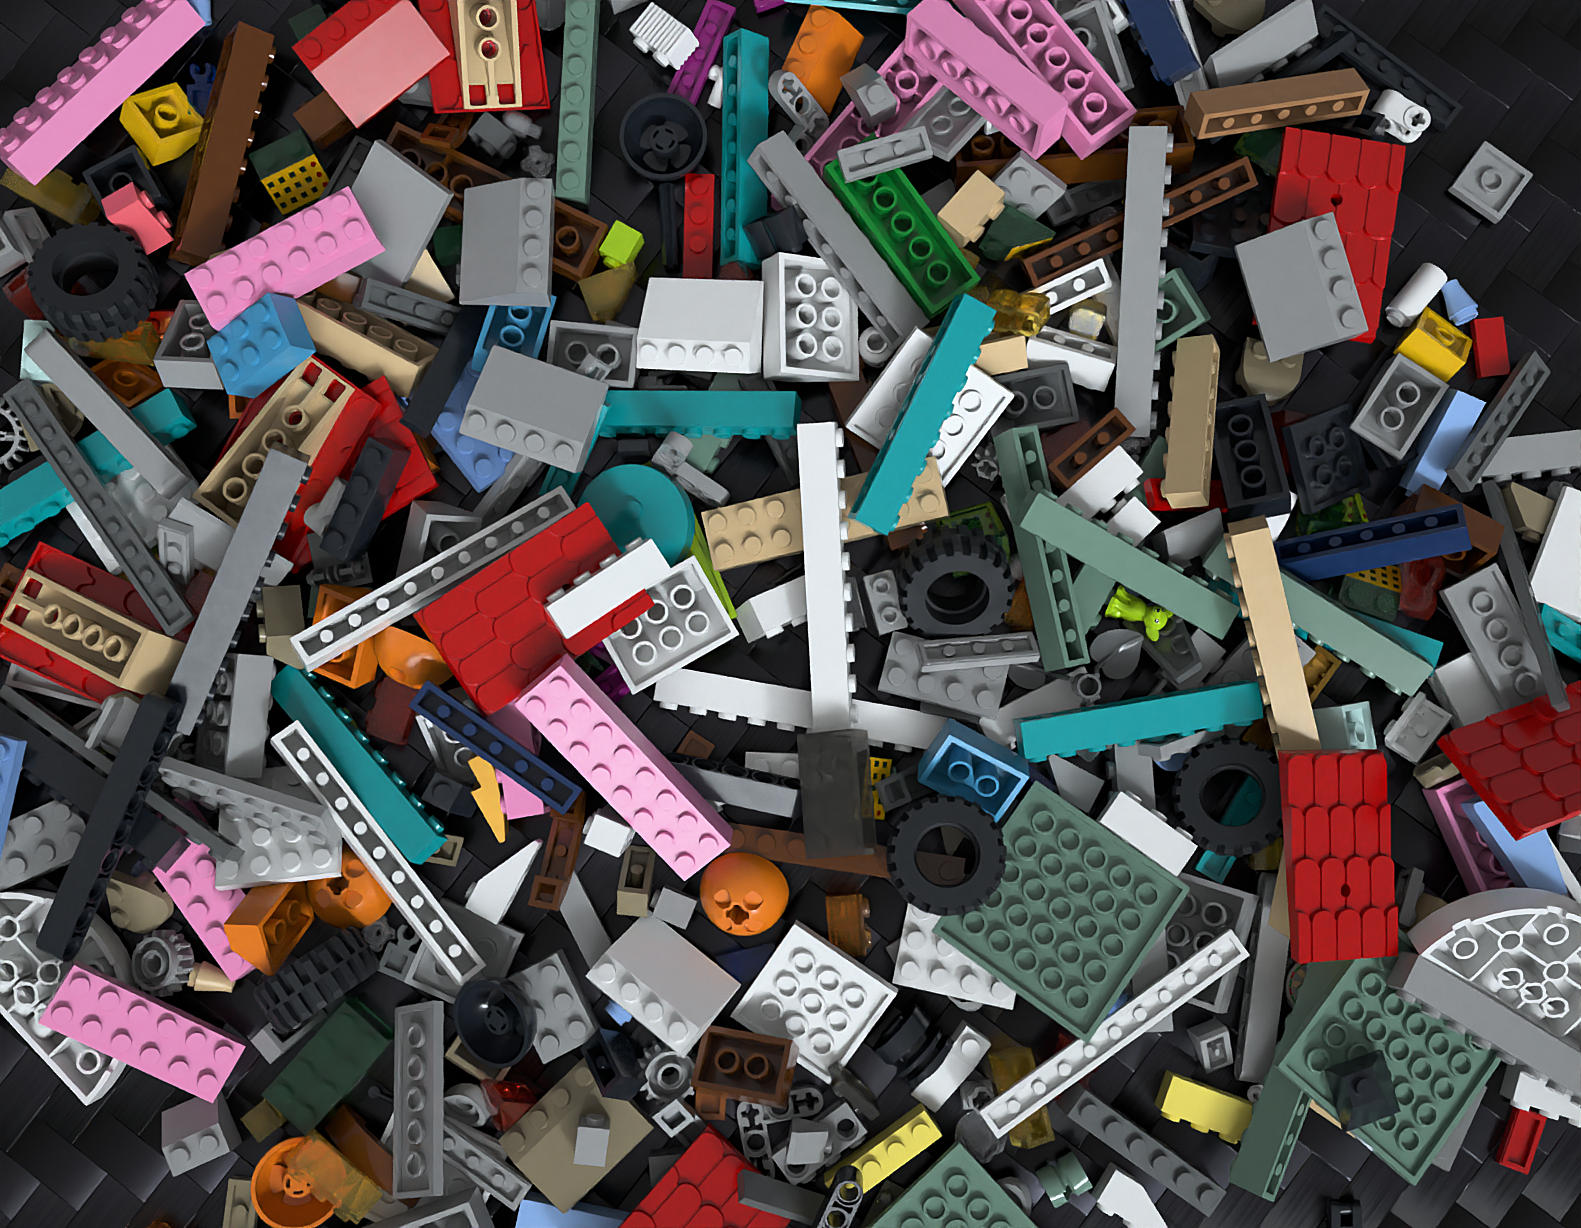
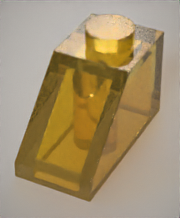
M633 261L578 281L593 321L599 320L604 322L616 316L615 313L622 310L638 276Z

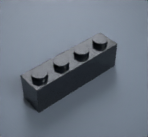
M368 436L319 546L321 549L344 562L363 561L411 455V451L388 438Z

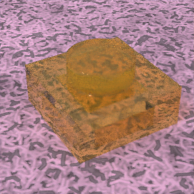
M268 1097L240 1119L259 1143L287 1121Z

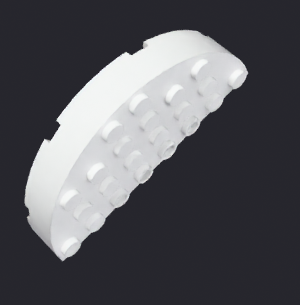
M1494 889L1476 893L1445 905L1424 918L1407 933L1420 956L1581 1053L1580 903L1558 893L1541 889Z
M36 889L0 892V1013L87 1106L106 1094L121 1075L126 1063L39 1024V1017L75 959L139 989V985L135 983L132 975L131 958L120 938L98 914H95L79 952L69 962H63L37 949V937L57 893Z

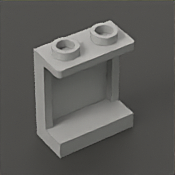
M127 690L108 696L101 705L100 710L103 711L101 716L92 724L87 732L89 739L85 747L90 750L101 747L117 757L142 699ZM175 731L165 756L170 758L174 756L185 734ZM159 770L153 782L162 778Z

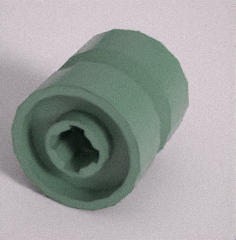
M1073 1151L1058 1158L1056 1166L1048 1164L1035 1172L1055 1209L1070 1201L1072 1193L1079 1196L1093 1188Z

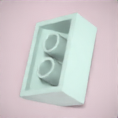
M1369 701L1312 709L1322 750L1377 749Z

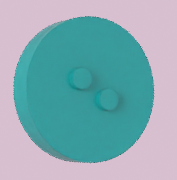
M637 464L616 466L598 475L581 495L577 507L589 502L596 516H598L611 536L612 541L615 542L622 554L627 551L625 546L628 543L641 537L642 540L646 538L653 540L670 568L683 562L686 558L695 534L694 510L683 487L667 473L653 467Z

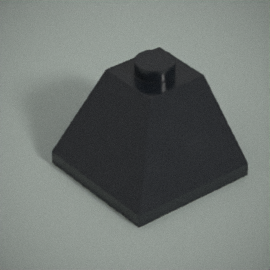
M1383 1050L1373 1051L1324 1070L1342 1131L1348 1132L1401 1112Z

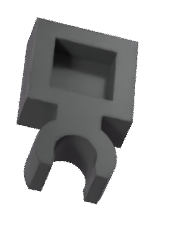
M407 923L402 924L397 931L398 943L393 940L388 942L380 961V969L378 970L403 982L417 951L411 948L413 944L421 939L416 932L413 938L406 936V929L409 925Z

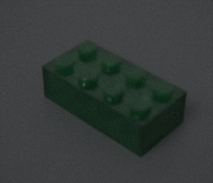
M353 996L340 1006L262 1093V1096L307 1136L321 1124L395 1041V1033L359 999Z

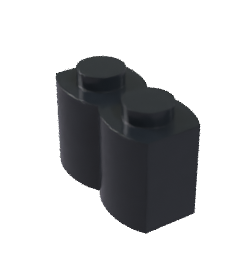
M794 205L763 215L742 227L757 260L767 259L778 252L794 254L803 249L801 243L809 239Z

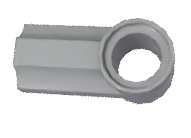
M337 476L322 501L310 506L304 515L305 524L322 539L348 483L345 479Z
M991 1079L963 1081L960 1084L963 1110L974 1109L977 1115H981L978 1110L995 1098Z

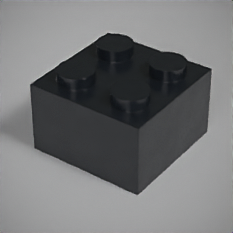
M135 145L82 172L105 217L106 214L101 200L131 182L140 191L145 190L148 192L158 212L161 210L165 212L174 207L153 165Z

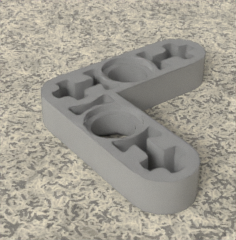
M777 70L769 79V91L795 123L788 137L794 143L801 139L802 148L800 153L804 157L828 129L829 118L794 73ZM784 86H785V88H786L787 90H790V92L784 91V90H783ZM799 97H802L803 106L801 110L797 112L795 109V104L797 99Z
M671 431L651 459V465L673 477L684 489L716 509L724 507L730 498L729 492L685 462L693 445L683 435Z
M815 1085L792 1087L788 1101L789 1108L782 1114L774 1112L770 1106L743 1101L739 1102L737 1119L744 1156L757 1169V1158L750 1160V1157L762 1156L764 1169H770V1172L766 1173L767 1177L775 1178V1163L772 1158V1147L767 1124L790 1120L792 1117L800 1118L818 1113L823 1106V1094ZM808 1092H811L813 1097H818V1100L814 1101L813 1107H808L807 1102L798 1103L799 1110L793 1111L791 1095L797 1094L796 1101L805 1099ZM747 1104H752L753 1109L759 1110L755 1112V1125L762 1123L763 1127L753 1126L747 1130L744 1129V1126L750 1127L748 1114L742 1113V1111L746 1110ZM752 1134H760L763 1136L765 1144L762 1148L754 1150L748 1145V1138Z

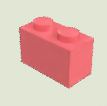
M133 182L101 200L107 219L114 226L119 227L120 231L124 230L131 234L135 241L140 243L146 256L174 240L170 227L173 226L170 218L163 210L158 212L148 192L145 190L140 191Z

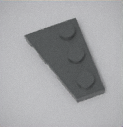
M1154 602L1148 604V606L1157 605ZM1173 614L1168 618L1165 626L1158 630L1159 638L1157 641H1152L1148 638L1143 621L1125 620L1122 622L1124 629L1141 633L1144 636L1141 647L1177 685L1203 668L1183 619Z

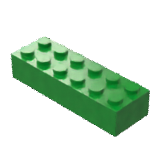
M873 132L856 145L879 138ZM837 158L825 166L822 178L862 233L868 238L879 256L887 263L895 277L904 285L908 294L923 310L928 320H931L950 306L955 295L968 293L976 287L981 280L900 168L845 183Z

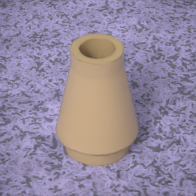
M203 961L202 963L195 962L193 964V971L190 972L187 986L194 987V991H226L231 993L236 980L231 982L222 969Z

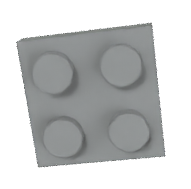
M1484 141L1448 191L1496 224L1502 219L1533 174Z
M1020 150L991 179L993 183L1005 192L1003 201L1005 207L1003 211L1025 228L1032 224L1066 192L1067 187L1063 181L1023 150Z

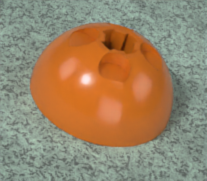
M388 626L375 634L374 649L377 661L382 670L391 679L408 687L421 689L427 680L440 685L454 675L431 642L392 626Z
M346 841L342 842L341 876L307 880V896L313 911L321 920L335 928L344 930L349 926H354L362 929L370 926L386 913L392 903V900Z
M735 852L720 856L707 866L701 878L700 899L708 918L721 930L733 935L750 936L764 932L780 919L788 903L789 888L784 875L772 862L755 854Z
M299 1136L279 1142L262 1156L252 1176L251 1200L257 1214L273 1228L317 1227L332 1216L343 1199L347 1181L344 1163L333 1147L317 1138Z

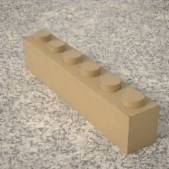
M1213 334L1178 338L1177 350L1172 352V363L1175 373L1174 376L1170 377V389L1173 396L1172 401L1168 402V415L1171 420L1170 427H1166L1165 431L1168 444V453L1163 455L1166 478L1161 481L1162 496L1167 498L1172 509L1209 506L1220 349Z

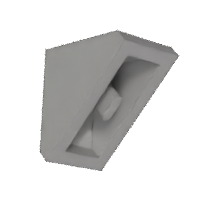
M1213 1018L1187 1029L1206 1074L1234 1063L1229 1031L1224 1024Z

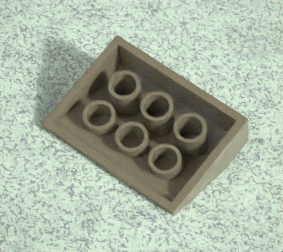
M583 1058L517 1121L498 1142L523 1174L563 1214H566L655 1127L633 1099L623 1101L602 1097L585 1058ZM587 1114H600L605 1119H610L605 1167L573 1164L580 1116L586 1117Z

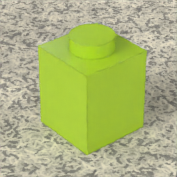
M616 220L602 243L599 252L606 266L615 271H618L620 268L628 272L645 242L640 232Z

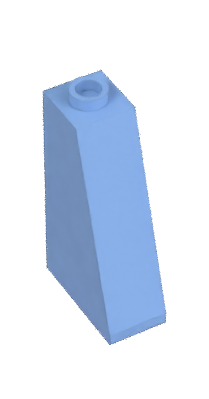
M1450 388L1446 390L1426 421L1416 444L1415 450L1419 455L1408 463L1399 483V486L1407 489L1406 496L1410 497L1424 483L1439 491L1447 476L1445 469L1468 437L1486 402L1459 390Z
M1480 797L1460 803L1463 811L1516 888L1541 889L1560 895L1568 893L1546 829L1515 841Z
M528 1191L520 1203L515 1228H618L631 1212L578 1201L566 1214H563L544 1194Z

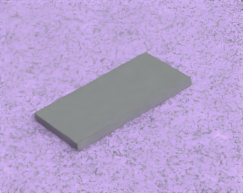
M380 139L374 141L351 190L362 204L386 251L350 270L361 275L363 279L368 277L404 289L454 193ZM361 282V285H360V288H359L358 293L361 292L362 282ZM378 315L379 317H381V318H383V319H385V320H388L387 317Z

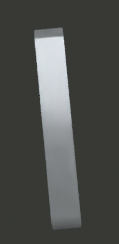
M45 328L24 348L25 353L159 494L170 500L192 480L189 472L56 333L49 328Z
M1262 872L1258 880L1256 895L1259 896L1253 917L1249 947L1250 956H1248L1234 1063L1236 1080L1263 1084L1264 1075L1270 1070L1274 1060L1289 938L1268 925L1278 874Z

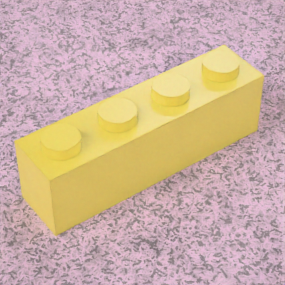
M1167 1069L1155 1101V1105L1162 1111L1161 1115L1175 1122H1179L1180 1118L1191 1122L1190 1126L1204 1133H1208L1209 1129L1219 1132L1221 1139L1236 1144L1237 1140H1241L1242 1133L1248 1128L1252 1118L1253 1103L1249 1100Z
M923 1103L918 1104L824 1173L825 1185L829 1189L839 1168L852 1165L861 1171L863 1175V1194L942 1137L938 1124ZM850 1183L843 1185L845 1188L855 1187V1185Z

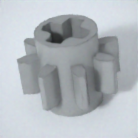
M991 442L988 443L985 449L979 446L974 454L975 458L972 466L976 467L979 477L993 481L997 474L1001 476L995 446Z

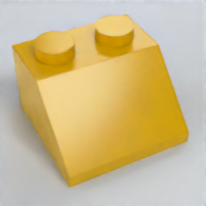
M177 82L129 96L123 102L119 118L153 166L179 158L198 142L203 118Z
M1426 306L1397 341L1393 353L1395 355L1398 353L1402 354L1446 383L1466 363L1473 340Z

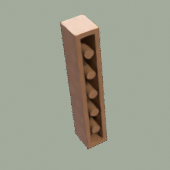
M1355 68L1195 91L1190 92L1184 119L1198 140L1360 115L1370 89Z

